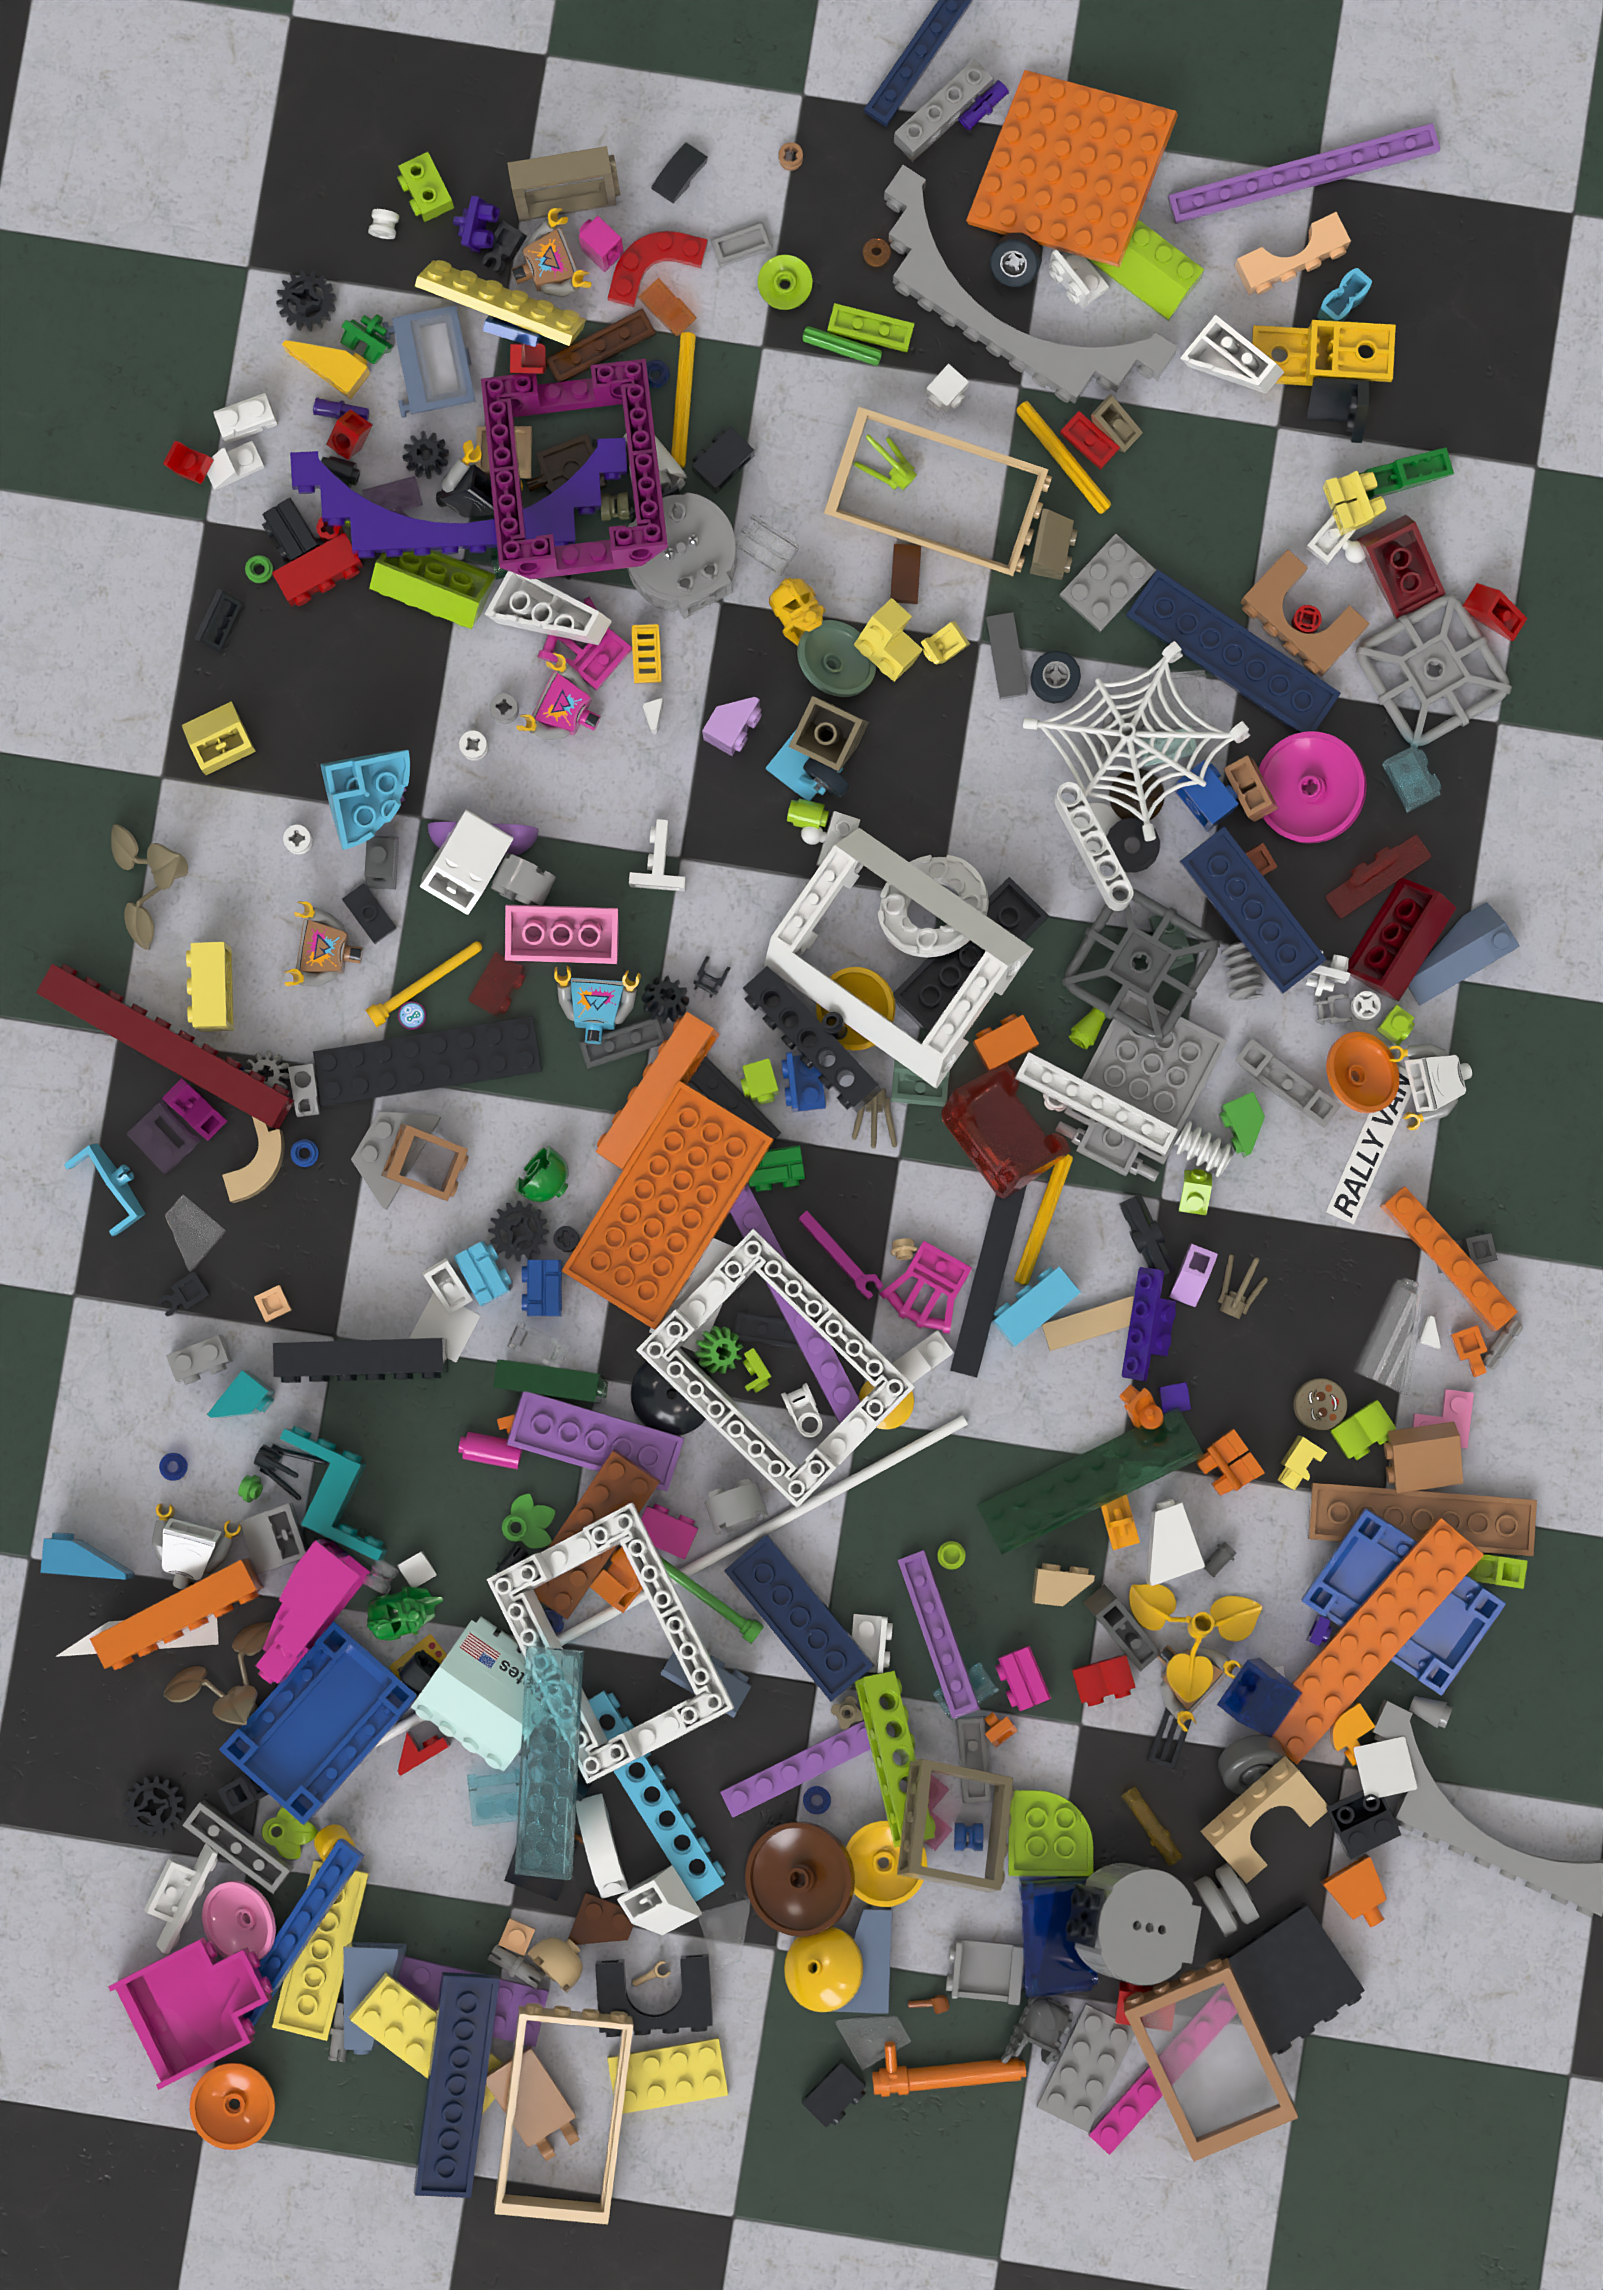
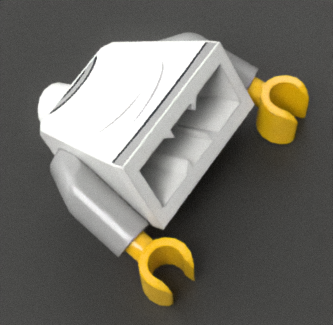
M1432 1044L1410 1045L1408 1049H1402V1047L1396 1045L1388 1048V1050L1397 1049L1400 1052L1398 1059H1389L1391 1062H1399L1403 1057H1409V1060H1405L1416 1111L1422 1112L1418 1115L1414 1112L1405 1113L1402 1117L1403 1119L1415 1117L1416 1119L1413 1125L1406 1127L1409 1130H1416L1423 1121L1428 1123L1448 1116L1457 1104L1458 1097L1466 1092L1464 1080L1472 1077L1470 1065L1467 1063L1460 1064L1459 1058L1456 1055L1448 1056L1446 1050Z
M160 1503L156 1506V1514L159 1516V1520L155 1522L152 1545L157 1558L162 1561V1570L175 1574L173 1586L185 1589L190 1586L191 1579L201 1580L204 1573H212L225 1561L233 1544L232 1538L239 1535L241 1527L239 1524L235 1533H229L227 1526L231 1520H228L224 1524L225 1535L223 1537L221 1536V1531L172 1519L175 1509L171 1504L169 1512L166 1515H162L163 1505Z

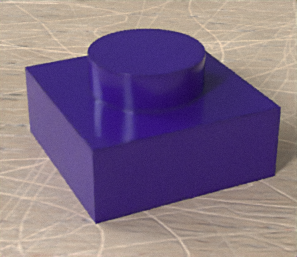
M1317 1615L1306 1641L1320 1646L1321 1642L1326 1643L1332 1631V1627L1329 1626L1331 1620Z

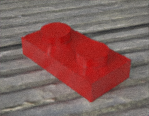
M1080 411L1060 431V434L1100 470L1120 449L1115 442Z

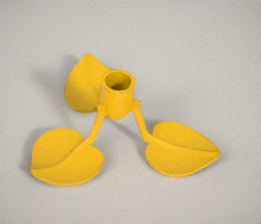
M1133 1584L1129 1591L1131 1612L1135 1620L1142 1627L1157 1631L1164 1626L1166 1620L1169 1622L1188 1623L1187 1630L1195 1638L1190 1656L1184 1653L1177 1654L1169 1661L1166 1668V1677L1170 1686L1188 1703L1200 1698L1207 1691L1213 1679L1211 1661L1204 1656L1195 1657L1202 1639L1214 1627L1218 1626V1632L1224 1639L1232 1642L1242 1641L1254 1630L1262 1610V1605L1248 1598L1225 1596L1213 1603L1210 1608V1614L1199 1612L1193 1618L1189 1615L1186 1617H1171L1170 1615L1176 1609V1599L1172 1591L1160 1584L1153 1586Z

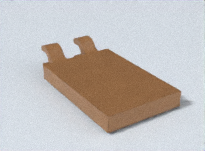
M530 2045L523 2049L514 2127L526 2146L529 2148L536 2144L543 2158L548 2161L556 2156L554 2147L546 2136L560 2128L570 2146L579 2141L580 2138L578 2137L577 2130L570 2122L576 2118L575 2112ZM512 2057L489 2071L486 2080L487 2087L505 2113Z

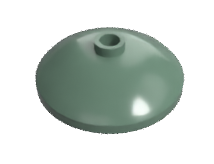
M824 620L821 626L810 632L805 631L799 640L797 655L800 667L807 679L821 691L833 696L850 697L864 691L875 676L876 665L862 655L854 646L861 633L852 626L835 620Z

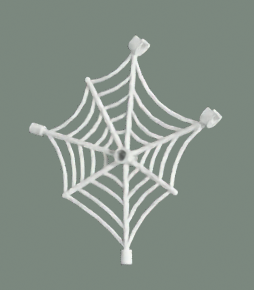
M1175 641L1163 650L1162 655L1164 657L1147 672L1126 681L1102 683L1101 679L1097 678L1095 680L1097 684L1095 688L1073 708L1042 722L1039 719L1027 717L1024 718L1023 728L1034 730L1041 728L1065 759L1085 798L1089 796L1112 801L1130 810L1144 822L1142 829L1145 841L1156 839L1154 826L1150 824L1149 820L1156 806L1168 794L1181 787L1199 784L1202 787L1206 786V781L1203 780L1204 775L1214 755L1227 743L1233 740L1236 743H1240L1250 736L1248 733L1249 728L1243 721L1232 728L1230 733H1225L1197 717L1185 705L1172 681L1168 664L1177 661L1183 656L1180 652L1182 649ZM1158 669L1153 681L1138 690L1125 694L1109 695L1105 688L1136 682ZM1164 671L1166 672L1167 681L1172 693L1180 706L1195 721L1213 732L1194 731L1182 723L1170 710L1163 695L1160 680ZM1156 686L1159 698L1166 712L1180 727L1188 732H1175L1165 725L1156 714L1151 699ZM1098 690L1102 693L1103 698L1096 706L1080 718L1065 724L1051 723L1076 711L1089 701ZM1147 690L1144 698L1131 704L1115 706L1112 700L1127 698ZM1105 701L1107 702L1109 707L1088 727L1074 725L1085 720L1096 712ZM1140 704L1138 710L1121 715L1118 711L1119 709H1127ZM1147 704L1151 715L1159 726L1168 732H1156L1152 728L1144 712ZM1112 711L1116 719L1104 729L1094 728ZM1134 716L1131 723H1125L1123 720ZM1140 717H1142L1144 725L1150 732L1136 731L1135 727ZM1119 723V730H1112ZM1048 729L1058 730L1074 750L1090 780L1086 789L1068 755ZM1065 731L1080 732L1087 741L1099 766V771L1094 778L1082 754ZM1086 733L1096 734L1104 743L1109 756L1104 764L1096 747ZM1103 735L1119 736L1121 738L1113 751H1111L1110 745ZM1140 738H1151L1150 745ZM1156 738H1169L1161 752L1154 748ZM1174 738H1186L1178 748L1174 760L1165 755ZM1191 738H1204L1193 752L1187 768L1177 763L1183 748ZM1210 739H1225L1210 753L1204 762L1199 777L1190 772L1197 754ZM1135 743L1144 748L1137 754H1135L1134 749ZM1124 745L1128 746L1129 754L1120 752ZM1148 752L1153 754L1144 758L1139 764L1137 763V758L1142 754ZM1115 757H1126L1131 760L1132 768L1110 764ZM1156 758L1165 762L1153 768L1141 779L1139 769L1146 762ZM1170 766L1179 771L1169 773L1157 779L1144 794L1142 785L1155 772ZM1106 770H1123L1133 773L1135 782L1119 777L1103 776ZM1183 775L1193 780L1179 783L1166 790L1153 803L1148 812L1146 799L1159 783L1171 777ZM1099 780H1108L1135 786L1138 795L1123 788L1097 783ZM1093 788L1124 793L1139 801L1142 814L1117 798L1105 794L1092 793L1091 791Z

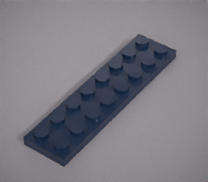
M1158 569L1126 614L1127 618L1167 645L1175 641L1182 649L1180 652L1183 656L1298 733L1315 732L1341 694Z
M442 1972L413 2189L415 2196L471 2198L500 1982L498 1975Z

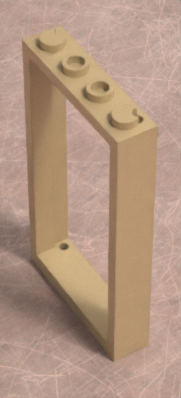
M858 406L824 514L1014 576L1015 571L1021 572L1025 556H1022L1021 552L1024 544L1030 545L1034 530L1030 529L1033 518H1039L1043 503L1038 501L1042 491L1047 493L1052 477L1047 475L1049 469ZM868 419L1038 475L1008 565L839 509Z
M527 2003L526 2006H519L494 2201L495 2214L608 2224L633 2032V2020L627 2013L613 2011L611 2014H601L598 2010L590 2008L583 2009L582 2012L571 2011V2008L566 2006H555L554 2009L543 2008L542 2005L537 2003ZM527 2020L622 2029L600 2203L505 2194Z

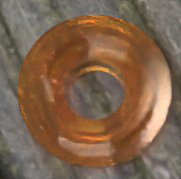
M879 238L869 240L863 248L864 260L872 266L885 264L890 257L889 245ZM873 248H880L882 253L875 256L871 251Z

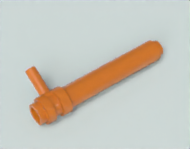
M888 2041L884 2043L886 2068H879V2071L872 2072L874 2095L881 2094L882 2097H888L890 2093L908 2095L910 2091L1021 2081L1022 2077H1026L1025 2060L1010 2058L1006 2064L1001 2062V2059L907 2068L906 2066H897L896 2043Z

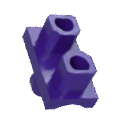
M471 196L469 209L464 208L462 217H454L452 222L459 227L458 236L462 237L461 245L470 248V251L480 253L481 248H491L494 235L491 231L485 230L487 222L496 223L498 221L500 209L487 203L480 197Z

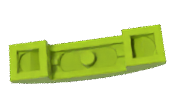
M1484 1554L1467 1575L1477 1582L1524 1589L1528 1561Z

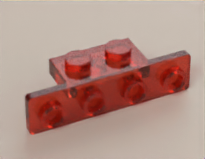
M1417 835L1391 850L1386 846L1374 855L1376 858L1374 862L1369 865L1363 862L1351 870L1353 876L1326 896V900L1340 919L1431 858V854Z

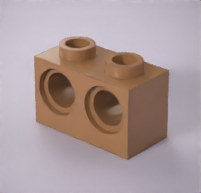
M1247 755L1223 768L1248 818L1255 822L1279 809L1255 760Z

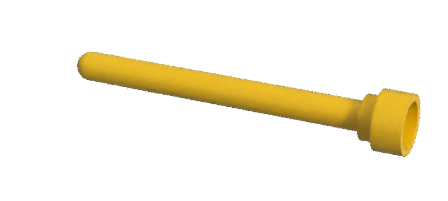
M478 941L473 942L384 1004H372L365 1011L377 1028L386 1022L385 1019L389 1017L388 1014L479 953L482 950V944Z

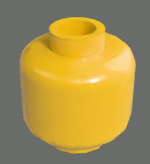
M337 1824L328 1825L317 1833L314 1839V1847L323 1862H325L339 1839L344 1838L355 1847L352 1837L343 1826Z

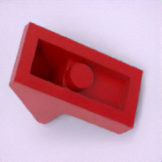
M408 1731L397 1770L400 1776L451 1746L447 1737L444 1736L439 1739L436 1734L422 1743L424 1749L421 1750L412 1733Z

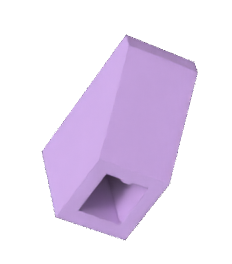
M1190 1244L1169 1298L1196 1307L1218 1254Z

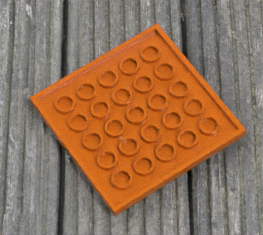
M1024 70L968 214L967 223L1003 235L1024 233L1039 245L1120 267L1177 120V111Z

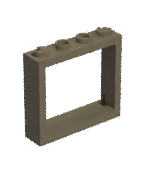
M607 146L507 163L519 222L548 217L549 211L553 208H562L558 215L616 206L615 196H621L615 157L608 154ZM604 177V179L525 192V190Z
M926 1759L911 1761L897 1875L987 1893L1001 1891V1886L1005 1880V1872L1003 1870L1004 1858L1008 1852V1844L1006 1842L1007 1831L1011 1824L1010 1804L1014 1797L1013 1777ZM932 1772L995 1785L984 1878L921 1866Z

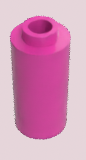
M468 1432L466 1437L461 1436L458 1453H463V1459L518 1470L523 1449L507 1445V1439Z

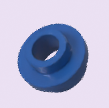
M299 1140L291 1148V1158L300 1167L312 1166L318 1159V1147L310 1140ZM304 1148L310 1151V1155L306 1159L300 1156V1152Z

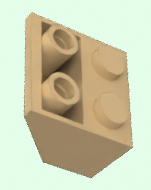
M1042 1563V1568H1035L1032 1602L1064 1606L1094 1582L1095 1576L1088 1574L1089 1569L1070 1566V1571H1061L1060 1565Z

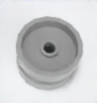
M1229 1863L1215 1870V1876L1221 1888L1217 1889L1212 1879L1206 1875L1193 1882L1225 1937L1238 1930V1924L1232 1912L1236 1911L1241 1921L1245 1924H1249L1259 1918V1914L1252 1903L1253 1899L1241 1878L1236 1876Z

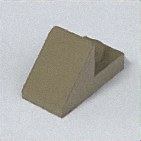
M1109 394L1091 414L1092 423L1120 447L1119 451L1124 453L1143 433L1113 395Z

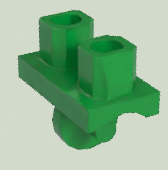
M376 314L372 319L366 315L361 318L360 322L365 324L367 328L354 319L351 321L345 320L342 325L345 331L340 343L351 350H355L361 340L367 343L368 346L362 357L372 364H377L383 355L391 353L394 345L375 334L377 332L384 337L388 331L381 326L383 317L379 314Z

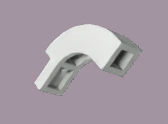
M598 1794L587 1797L581 1802L576 1800L575 1806L586 1854L601 1899L627 1892L628 1885L615 1846L603 1795Z

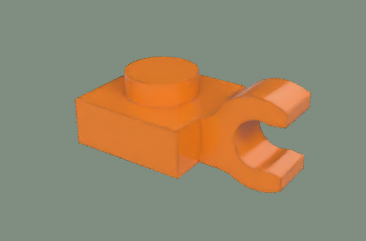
M1478 1325L1451 1334L1450 1337L1459 1361L1468 1359L1473 1377L1487 1373L1480 1354L1487 1352V1348Z

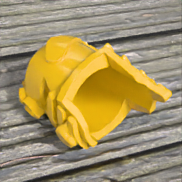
M784 578L779 587L770 595L769 605L785 627L782 631L784 636L798 646L799 640L805 631L810 632L822 625V616L826 609L824 605L819 604L814 590L805 580L801 578Z

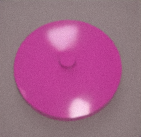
M1308 731L1291 735L1277 743L1266 754L1260 764L1259 770L1279 809L1263 818L1273 830L1285 838L1300 843L1328 841L1346 831L1362 810L1367 789L1363 765L1356 753L1346 743L1330 734Z

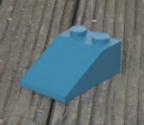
M57 1532L52 1533V1538H44L40 1573L124 1580L134 1578L135 1572L85 1541L74 1539V1534Z

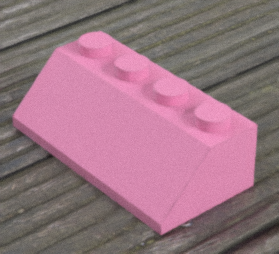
M506 905L505 960L617 964L619 950L618 908Z

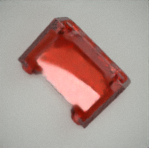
M1006 1062L955 1089L941 1112L946 1127L993 1191L1003 1199L1016 1193L1065 1158L1071 1151L1063 1136L1057 1133H1051L1046 1136L1015 1095L1019 1088V1080L1015 1078L1017 1073L1011 1070Z

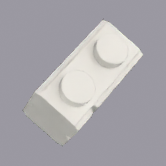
M266 393L213 412L226 444L261 432L264 428L269 429L278 426Z

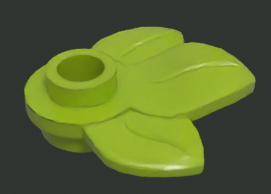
M284 1807L279 1809L276 1817L265 1821L261 1829L264 1841L269 1845L275 1846L279 1855L286 1859H299L301 1856L300 1845L311 1842L318 1833L313 1824L307 1822L303 1825ZM275 1826L281 1829L278 1837H273L271 1834V1830Z

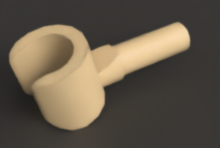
M657 1961L652 1970L632 1980L636 1987L655 1977L667 1978L671 1971L660 1975L657 1971L658 1966L666 1962Z

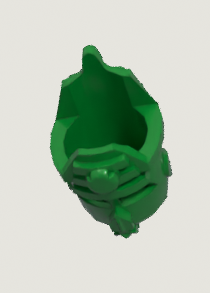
M406 1586L402 1588V1592L372 1598L367 1607L368 1618L366 1626L379 1640L392 1641L411 1633L417 1635L419 1634V1629L435 1617L434 1608L443 1601V1597L431 1596L427 1588Z

